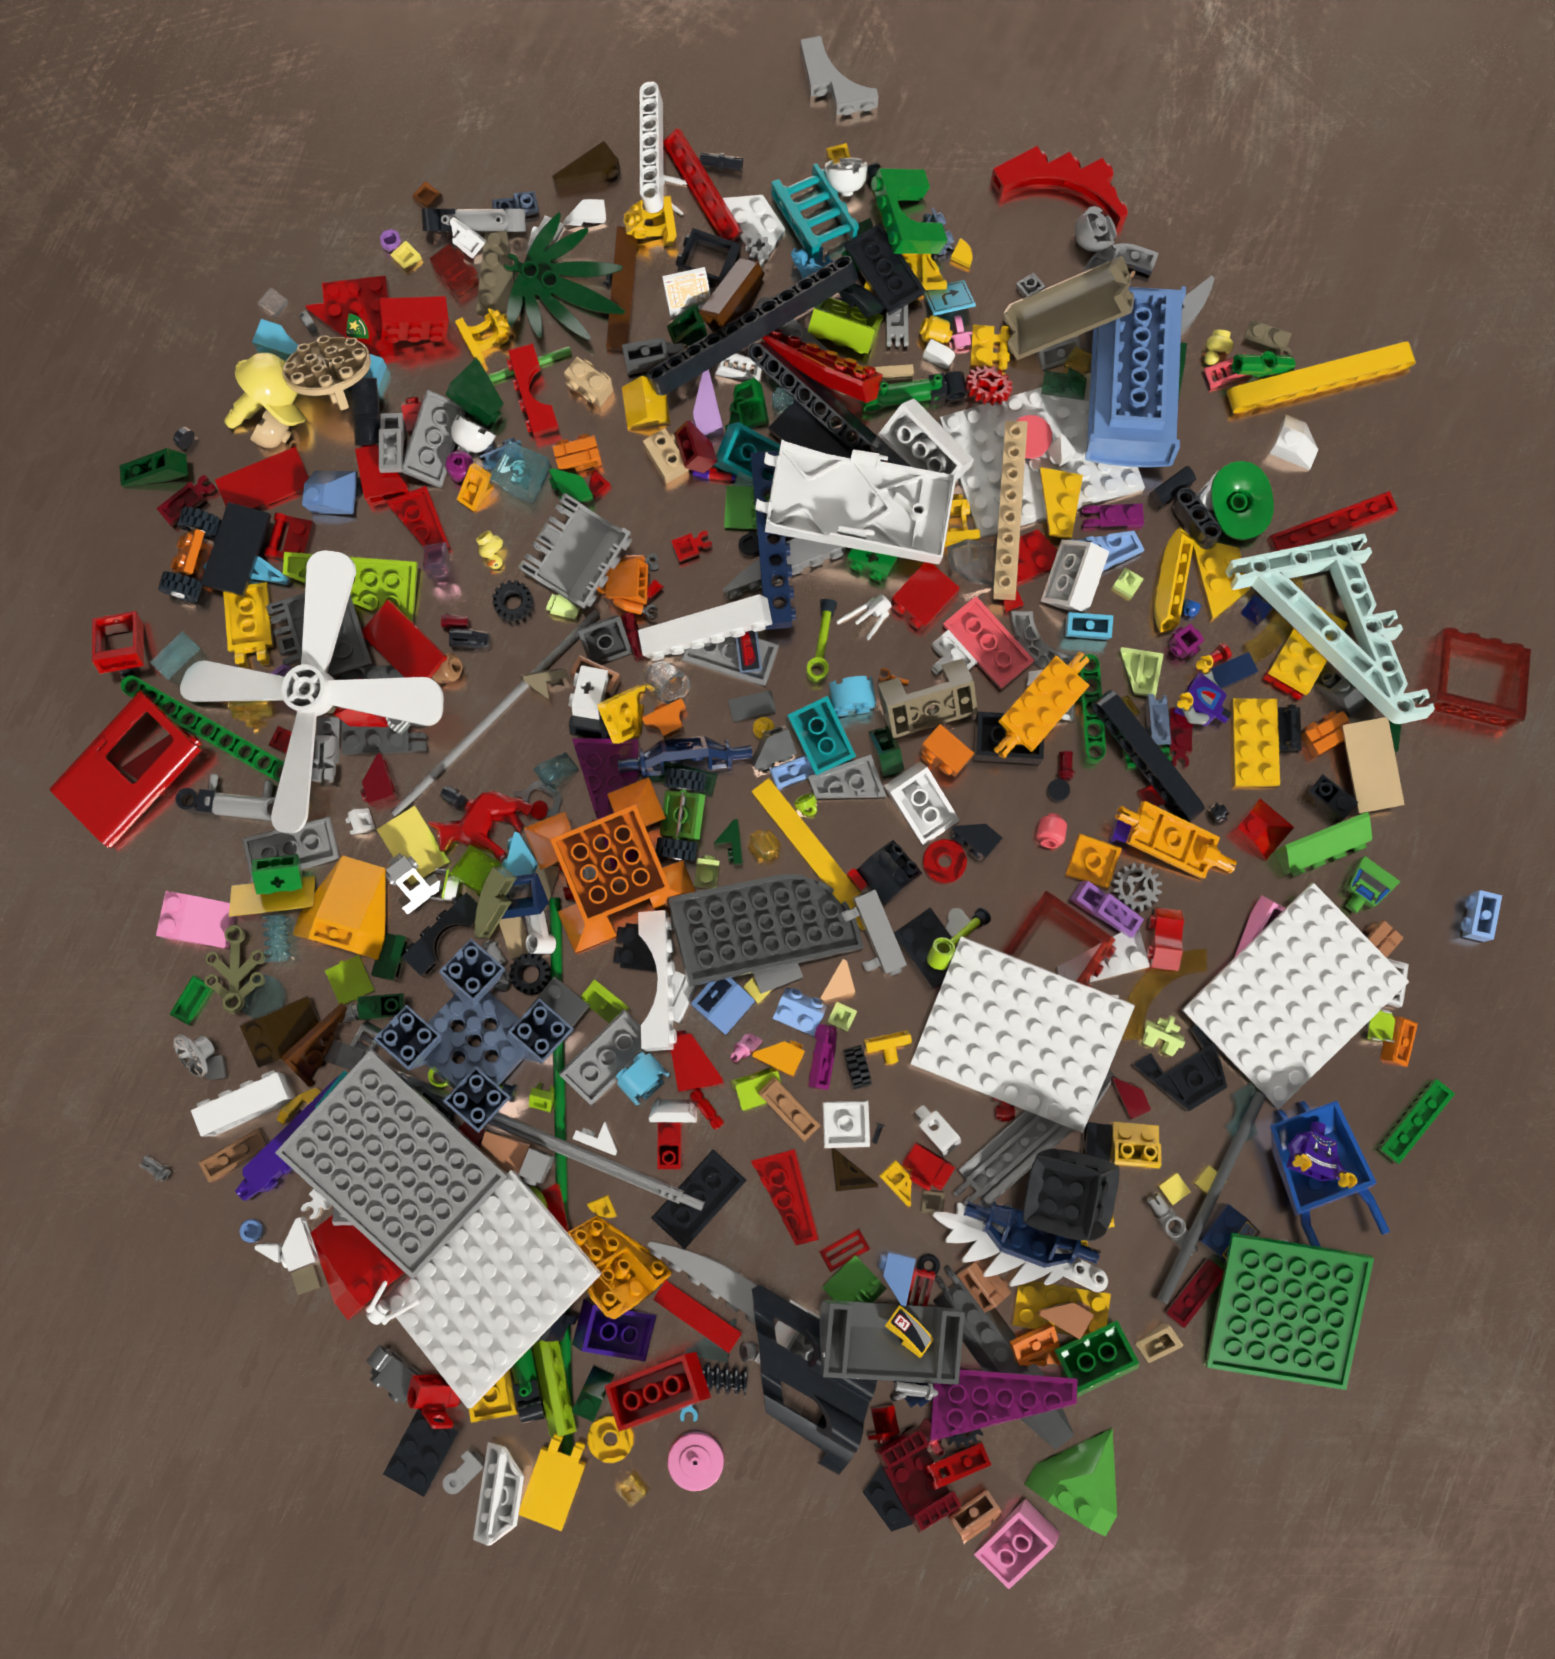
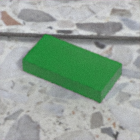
M193 975L169 1015L191 1026L213 989L207 987L204 980Z

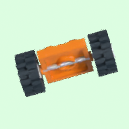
M193 507L182 508L177 525L179 528L188 531V533L183 534V536L181 535L178 539L176 546L179 548L177 557H173L170 568L173 570L172 572L163 571L158 586L160 592L185 601H198L202 585L200 581L189 578L187 575L193 573L203 537L216 538L222 521L218 516L197 508L194 509Z

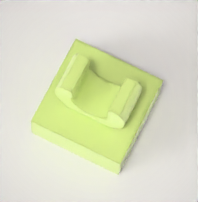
M1125 567L1112 588L1131 599L1143 578Z

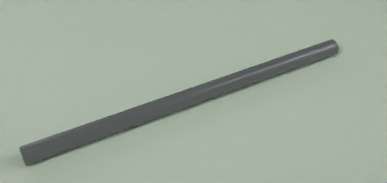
M1258 1091L1255 1092L1157 1297L1159 1301L1168 1304L1267 1097Z

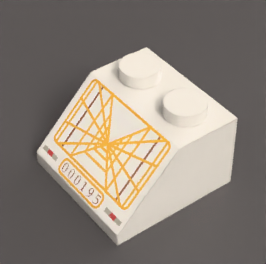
M705 267L662 276L670 318H677L693 304H697L699 310H701L710 298Z

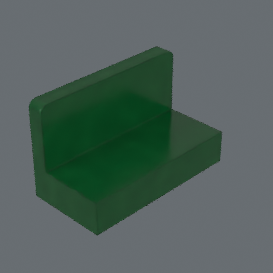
M386 933V940L379 961H374L371 975L398 982L404 961L402 956L405 953L403 951L408 946L409 938L398 934Z

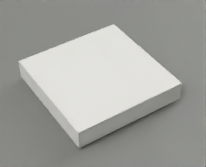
M868 1101L822 1102L824 1148L870 1147Z

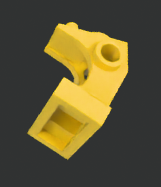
M664 196L663 208L659 212L649 213L643 210V201L639 200L624 213L626 234L633 235L637 239L663 236L664 246H673L677 235L671 196ZM652 221L653 226H646L644 222Z
M489 308V313L484 317L485 321L476 326H467L463 317L455 321L458 331L474 359L477 358L480 363L485 362L481 352L497 344L506 343L509 340V336L513 334L511 327L508 325L507 316L501 314L499 310L494 311ZM492 329L494 334L483 340L480 334Z
M953 494L950 517L960 516L961 528H950L948 522L944 547L979 544L981 538L980 529L968 530L966 515H970V504L963 497V494Z

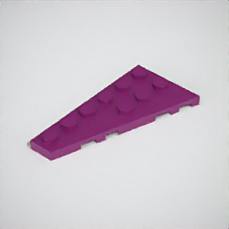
M572 738L597 820L613 814L614 811L607 794L638 782V771L619 774L618 759L638 758L639 739H628L622 743H613L611 739ZM603 837L605 847L607 848L609 841L606 837ZM630 849L626 852L625 856L628 862L636 861L635 849ZM609 858L612 870L614 871L617 868V861L614 858Z
M960 1369L959 1384L934 1383V1389L938 1391V1395L933 1397L931 1441L1076 1405L1077 1379Z

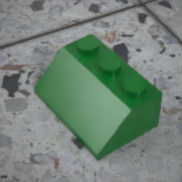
M1118 1320L1054 1350L1065 1378L1077 1379V1397L1138 1369L1140 1364Z

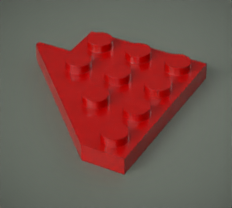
M386 275L322 283L324 303L306 305L307 311L339 336L345 338H352L346 335L348 314L358 316L363 320L368 329L369 339H356L366 346L369 354L381 357L383 360L395 359L394 343L381 341L378 320L379 298H389Z

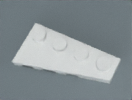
M1138 928L1133 938H1128L1123 933H1119L1056 967V971L1061 976L1085 984L1149 968L1150 965L1146 957L1140 929Z

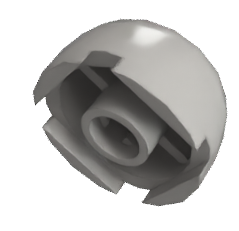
M1095 206L1084 211L1077 219L1074 227L1076 242L1079 246L1090 252H1099L1107 249L1114 244L1115 241L1113 239L1117 237L1112 219L1109 215L1104 217L1100 213L1103 210Z

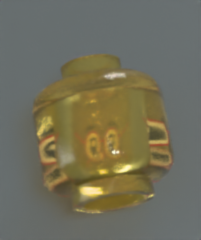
M759 829L750 836L752 840L749 842L748 848L758 861L768 863L781 853L779 851L781 843L771 830L762 832Z

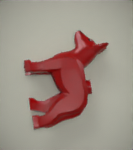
M499 792L481 793L475 800H469L464 809L467 812L461 820L443 823L429 821L428 824L437 830L440 852H446L452 843L458 841L468 847L479 848L492 853L495 859L501 863L507 853L488 838L493 820L509 823L514 827L515 832L521 833L525 825L515 811H521L528 817L534 806L524 800L511 798Z

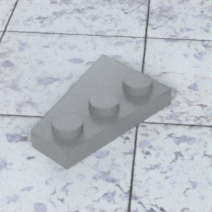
M871 755L836 766L817 776L815 774L808 776L816 799L886 797Z

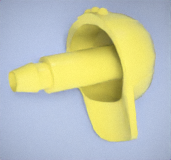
M257 353L249 359L237 363L235 378L244 390V393L233 403L234 408L230 409L224 420V423L229 428L233 429L244 423L245 419H251L263 406L279 422L287 426H293L307 420L294 402L298 393L291 390L284 380V360L271 353Z

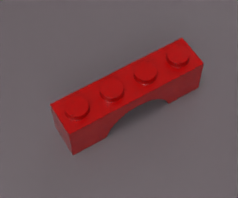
M533 343L508 350L510 358H506L509 371L514 370L516 378L512 379L516 392H521L522 399H519V404L522 412L526 411L528 419L525 420L528 433L533 432L534 438L558 432L559 427L552 405L538 402L530 393V383L535 374L541 370Z

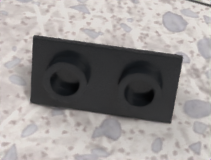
M1295 704L1287 705V707H1278L1279 751H1302L1300 707H1296Z

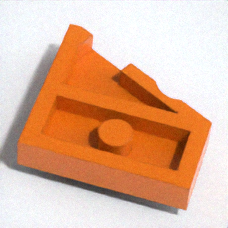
M1051 1323L1009 1341L1015 1362L1019 1366H1030L1031 1364H1036L1037 1366L1057 1364L1060 1366L1054 1351L1060 1348L1055 1327Z

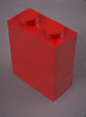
M924 562L894 594L891 600L892 608L898 614H904L908 617L909 623L914 628H920L924 631L958 595L960 587L934 564Z

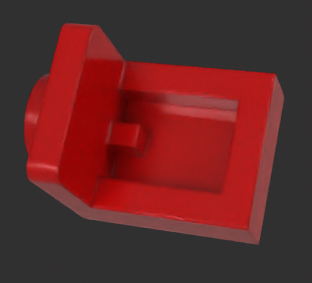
M418 396L406 398V402H403L401 405L406 431H412L423 400L419 399Z
M894 1405L871 1408L876 1432L867 1435L868 1440L886 1443L891 1441L892 1436L900 1434Z

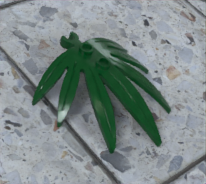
M558 212L539 232L528 251L524 263L520 262L514 254H509L508 258L514 261V265L508 266L504 264L506 271H516L519 273L508 300V325L512 326L521 312L523 297H525V307L529 323L536 336L541 338V314L535 298L538 295L546 308L560 323L573 333L590 341L591 337L582 324L551 294L573 305L595 312L623 315L625 310L601 294L576 282L559 277V275L578 278L600 277L619 272L623 266L594 261L551 264L552 260L574 249L588 234V228L578 230L560 239L544 251L557 232L561 219V213Z

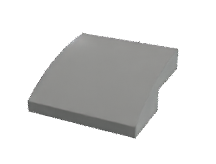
M798 964L753 973L761 994L803 978Z

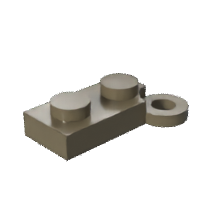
M1252 319L1250 320L1243 342L1271 351L1275 355L1285 352L1291 358L1293 356L1292 350L1287 347L1292 333Z

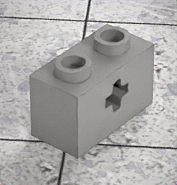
M529 1148L518 1175L524 1177L523 1182L533 1186L545 1183L555 1156L535 1148Z

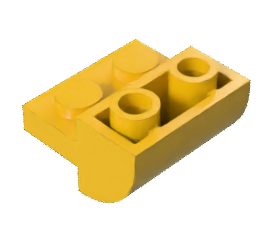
M1113 1121L1111 1162L1116 1165L1159 1169L1161 1167L1159 1126Z

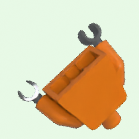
M651 553L647 558L644 555L623 556L615 569H609L606 574L609 579L603 588L598 587V592L606 594V597L612 600L615 606L627 612L639 615L644 613L647 619L655 620L656 616L650 615L648 611H658L656 605L650 604L644 607L643 604H647L648 568L651 570L659 568V563L651 562L657 561L658 555Z

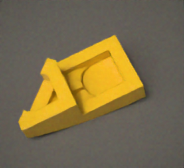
M313 1088L296 1096L280 1110L276 1120L284 1125L299 1108L303 1110L321 1091Z

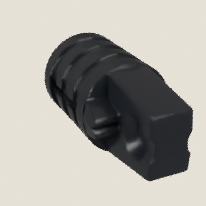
M450 628V647L480 648L490 645V632L472 628Z

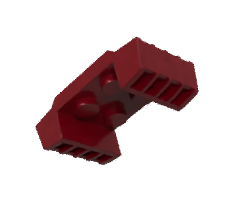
M913 1427L878 1448L875 1452L907 1515L912 1520L918 1533H921L958 1510L961 1504L955 1492L949 1490L947 1485L934 1490L932 1476L930 1473H927L925 1466L934 1463L926 1449L929 1444L922 1431Z

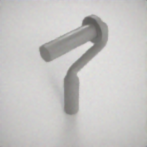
M896 1381L894 1384L895 1392L891 1393L890 1399L896 1402L908 1395L925 1397L926 1400H931L938 1395V1391L934 1389L932 1383L922 1386Z

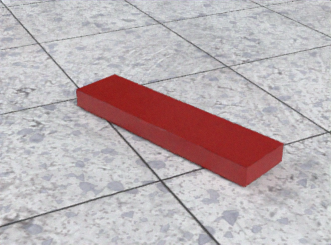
M665 1280L653 1298L659 1305L728 1353L731 1352L743 1334L667 1280Z

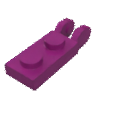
M1143 503L1092 505L1082 508L1083 514H1098L1099 519L1083 520L1084 527H1099V529L1144 526Z
M820 1024L816 1029L815 1038L817 1041L813 1051L809 1087L829 1089L836 1051V1035L838 1034L837 1028L834 1026Z

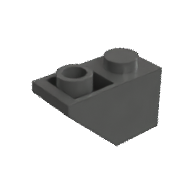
M1331 669L1314 683L1335 709L1340 712L1344 711L1349 717H1352L1367 704L1364 695L1351 682Z
M785 725L763 733L751 760L756 770H766L773 763L788 761L793 758L792 755L797 754L789 730Z

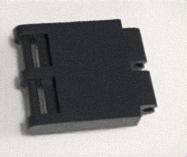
M626 923V927H618L616 943H622L623 947H615L613 963H619L622 969L657 973L653 955L646 942L639 935L638 924Z

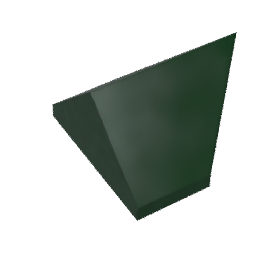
M697 304L690 306L667 325L673 344L682 343L683 347L687 348L708 336Z

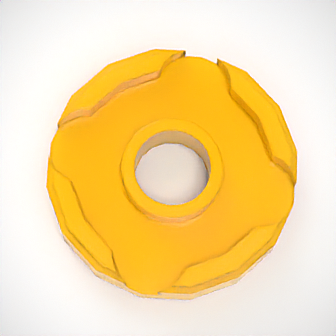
M613 1414L599 1417L591 1425L587 1434V1444L590 1452L594 1457L605 1463H615L624 1459L634 1443L633 1429L618 1432ZM607 1432L616 1434L617 1442L615 1444L609 1445L605 1442L604 1435Z

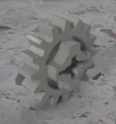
M1135 863L1130 865V869L1124 866L1122 868L1123 873H1116L1119 880L1112 882V884L1117 886V888L1112 890V893H1118L1119 896L1116 899L1122 900L1123 904L1129 905L1133 911L1137 907L1138 911L1142 912L1144 906L1150 909L1152 907L1151 902H1158L1155 895L1162 894V891L1157 889L1158 886L1162 885V882H1156L1155 880L1159 874L1152 875V867L1145 870L1144 863H1141L1138 868ZM1132 873H1139V874H1141L1139 877H1135V878L1132 877V876H1129V874H1132ZM1142 880L1139 886L1140 890L1132 895L1135 888L1134 885ZM1148 880L1151 884V889L1148 888ZM1123 885L1126 887V895L1123 892ZM1138 897L1145 899L1142 902H1134L1133 900Z

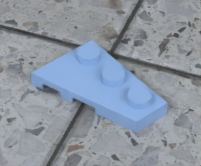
M1135 531L1113 533L1099 537L1090 536L1075 540L1092 542L1109 551L1103 571L1144 551Z

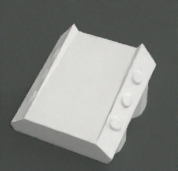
M658 1096L651 1106L649 1122L697 1123V1104L691 1097L688 1100H661Z

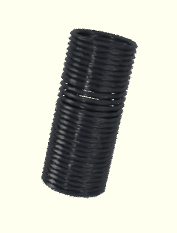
M362 378L350 386L355 446L379 445L381 422H374L380 421L377 378Z

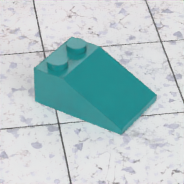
M739 422L733 423L727 427L716 454L718 461L714 466L753 483L751 453L777 451L779 455L781 445ZM766 473L762 477L766 480H770L774 476L770 473Z
M828 696L786 715L816 776L856 757Z

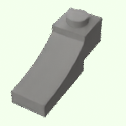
M403 413L381 414V429H379L380 473L403 472V447L405 441Z

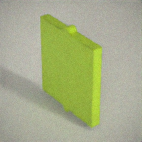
M360 955L346 961L341 960L340 964L325 970L339 1004L343 1003L346 1005L354 1000L358 1001V997L375 991Z

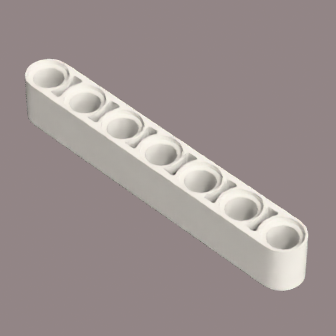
M646 82L640 87V195L645 210L649 213L659 212L664 204L663 101L658 85L655 82Z

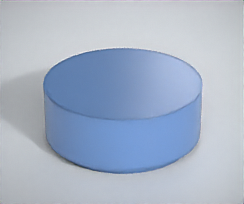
M249 1219L242 1223L239 1233L244 1241L252 1243L259 1241L263 1237L265 1229L261 1221Z

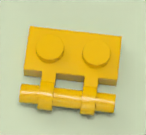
M973 325L970 369H975L977 366L983 369L984 365L991 369L992 362H999L998 369L1000 370L1007 369V362L1010 360L1008 340L1011 336L1008 326H1002L1000 334H994V326ZM993 344H1000L998 353H993Z

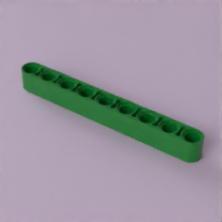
M127 676L122 680L121 690L130 698H133L140 690L149 698L151 695L156 694L157 697L154 703L175 724L274 781L280 782V774L284 766L282 760L135 676ZM137 683V689L134 692H130L131 686ZM171 705H175L174 712L168 714V708ZM194 716V721L187 725V718ZM213 726L212 733L205 736V730ZM232 737L231 744L224 746V740ZM246 748H251L250 755L243 757V751ZM270 759L269 765L266 768H262V761Z

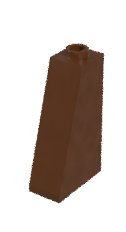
M739 258L701 308L699 314L712 332L747 312L765 275L759 262L756 260Z

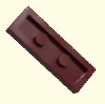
M1206 1258L1164 1313L1182 1328H1185L1222 1281L1224 1271L1209 1258Z

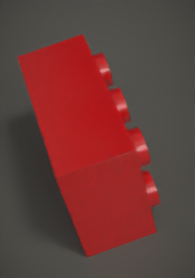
M446 296L379 298L378 320L381 341L396 343L402 340L419 342L420 340L428 339L431 341L446 339L449 322Z

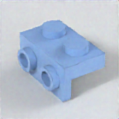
M786 987L773 1019L815 1036L816 1029L828 1005L818 998L804 995L798 989Z

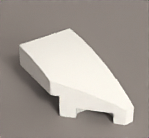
M582 200L563 221L564 225L581 226L583 222L604 224L606 221L604 200Z
M452 217L450 225L453 232V244L473 259L486 243V240L470 227Z

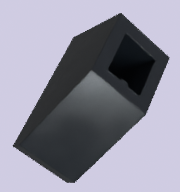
M1324 774L1318 778L1308 791L1318 808L1336 823L1346 819L1358 803L1357 800Z
M986 823L953 826L949 832L952 835L951 839L957 842L960 846L962 844L969 849L968 853L976 860L981 859L982 861L988 857L1003 839Z

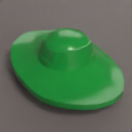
M1237 461L1229 463L1216 473L1211 485V502L1215 519L1221 530L1226 535L1240 540L1255 538L1263 533L1271 523L1274 513L1272 488L1263 470L1254 463Z

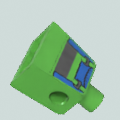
M1363 856L1357 860L1344 887V892L1351 896L1346 907L1354 913H1358L1362 906L1371 909L1378 905L1400 881L1369 858Z

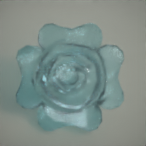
M777 387L776 392L772 394V406L776 408L777 412L784 411L794 401L793 397L780 387Z

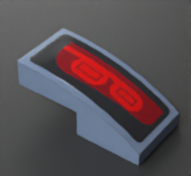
M750 630L745 632L744 636L735 637L740 673L762 671L757 631Z

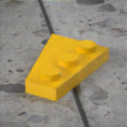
M1040 467L1039 473L1042 481V493L1045 500L1049 536L1071 540L1083 475Z

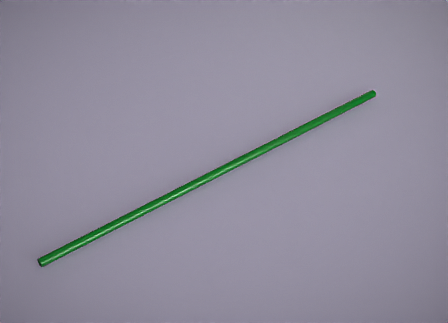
M555 897L549 899L550 934L556 940V948L550 954L551 980L553 977H557L562 981L561 919L558 911L561 910V899ZM563 1041L553 1051L554 1136L566 1141L565 1080L559 1075V1072L564 1068ZM555 1152V1181L560 1185L568 1221L567 1158ZM568 1325L564 1339L559 1341L572 1405L570 1325ZM573 1433L564 1435L561 1442L562 1453L570 1456L573 1451Z

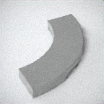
M1010 611V621L1014 637L1035 660V665L1044 669L1056 655L1068 665L1076 656L1059 652L1049 647L1040 638L1034 623L1033 611Z

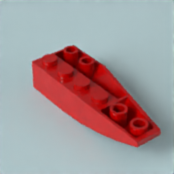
M776 329L762 337L766 343L790 364L825 386L866 403L877 398L883 374L876 372L874 367L861 366L854 359L839 357L837 352L824 351L819 349L820 346L814 343H804L801 341V338L793 335L787 336L780 329Z

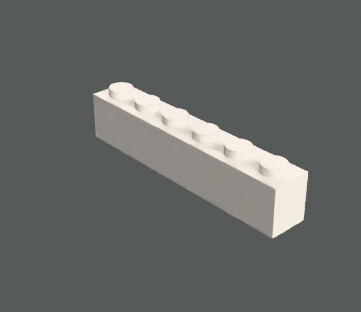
M759 594L638 630L643 656L650 658L652 661L664 659V655L667 654L678 655L684 653V650L688 648H702L705 646V643H720L730 636L741 637L750 630L754 632L766 629L765 626L772 624L768 599Z

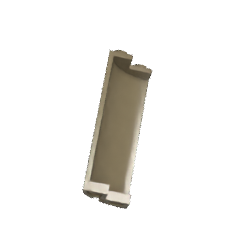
M1119 256L1009 304L1004 312V320L1013 331L1008 340V348L1017 360L1130 314L1133 310L1134 293L1129 291V284L1132 282L1123 256Z

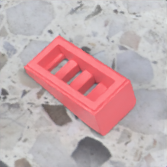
M1233 357L1203 368L1210 389L1243 380L1252 375H1237L1235 372L1231 376L1228 367L1233 363ZM1222 368H1224L1227 376L1224 379L1220 371ZM1212 371L1217 373L1219 380L1216 382L1214 381Z

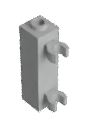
M871 889L853 897L852 901L855 907L841 912L844 921H849L859 916L876 956L862 962L865 971L868 972L880 966L882 972L885 974L889 973L890 976L902 972V967L907 964L876 890Z

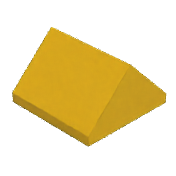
M641 376L622 387L628 429L670 424L666 395L660 396L655 393L648 377Z

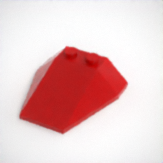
M332 1214L310 1234L333 1301L345 1318L350 1320L375 1297L384 1281H387L386 1289L406 1273L354 1225L333 1226Z

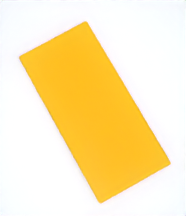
M315 876L303 877L302 889L280 891L272 894H256L254 883L231 886L229 917L313 907Z

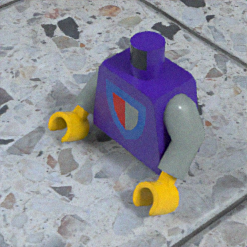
M1210 655L1202 656L1201 660L1197 661L1196 667L1199 670L1202 669V671L1192 679L1184 694L1179 695L1181 700L1177 702V707L1174 711L1186 717L1187 721L1191 724L1208 726L1214 718L1226 723L1232 714L1231 711L1222 706L1226 693L1220 689L1214 679L1211 670L1213 658Z

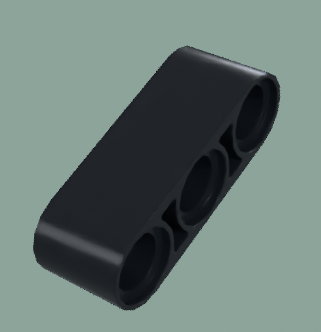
M1180 489L1172 504L1174 513L1201 548L1212 549L1221 534V527L1192 489Z

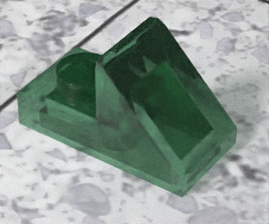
M1068 368L1067 373L1045 370L1041 394L1084 400L1087 378L1072 368Z

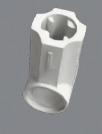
M544 911L541 914L525 916L529 934L526 938L527 951L531 954H552L556 948V940L548 932Z

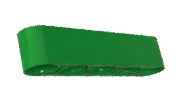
M1087 654L1081 660L1087 656L1089 663L1093 665V670L1089 671L1083 667L1078 675L1086 683L1092 684L1095 691L1088 692L1085 690L1079 697L1082 756L1086 763L1094 765L1099 763L1105 756L1106 744L1104 724L1096 714H1090L1086 710L1087 705H1092L1102 696L1099 659L1093 654ZM1088 727H1095L1098 735H1090L1087 730ZM1089 749H1097L1099 757H1092L1089 754Z

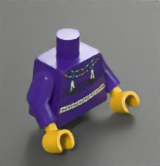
M1312 1122L1309 1132L1297 1133L1287 1146L1290 1155L1286 1168L1319 1181L1340 1179L1338 1181L1340 1187L1348 1186L1351 1189L1357 1184L1356 1176L1346 1172L1340 1163L1336 1141L1324 1136L1326 1127L1324 1123Z

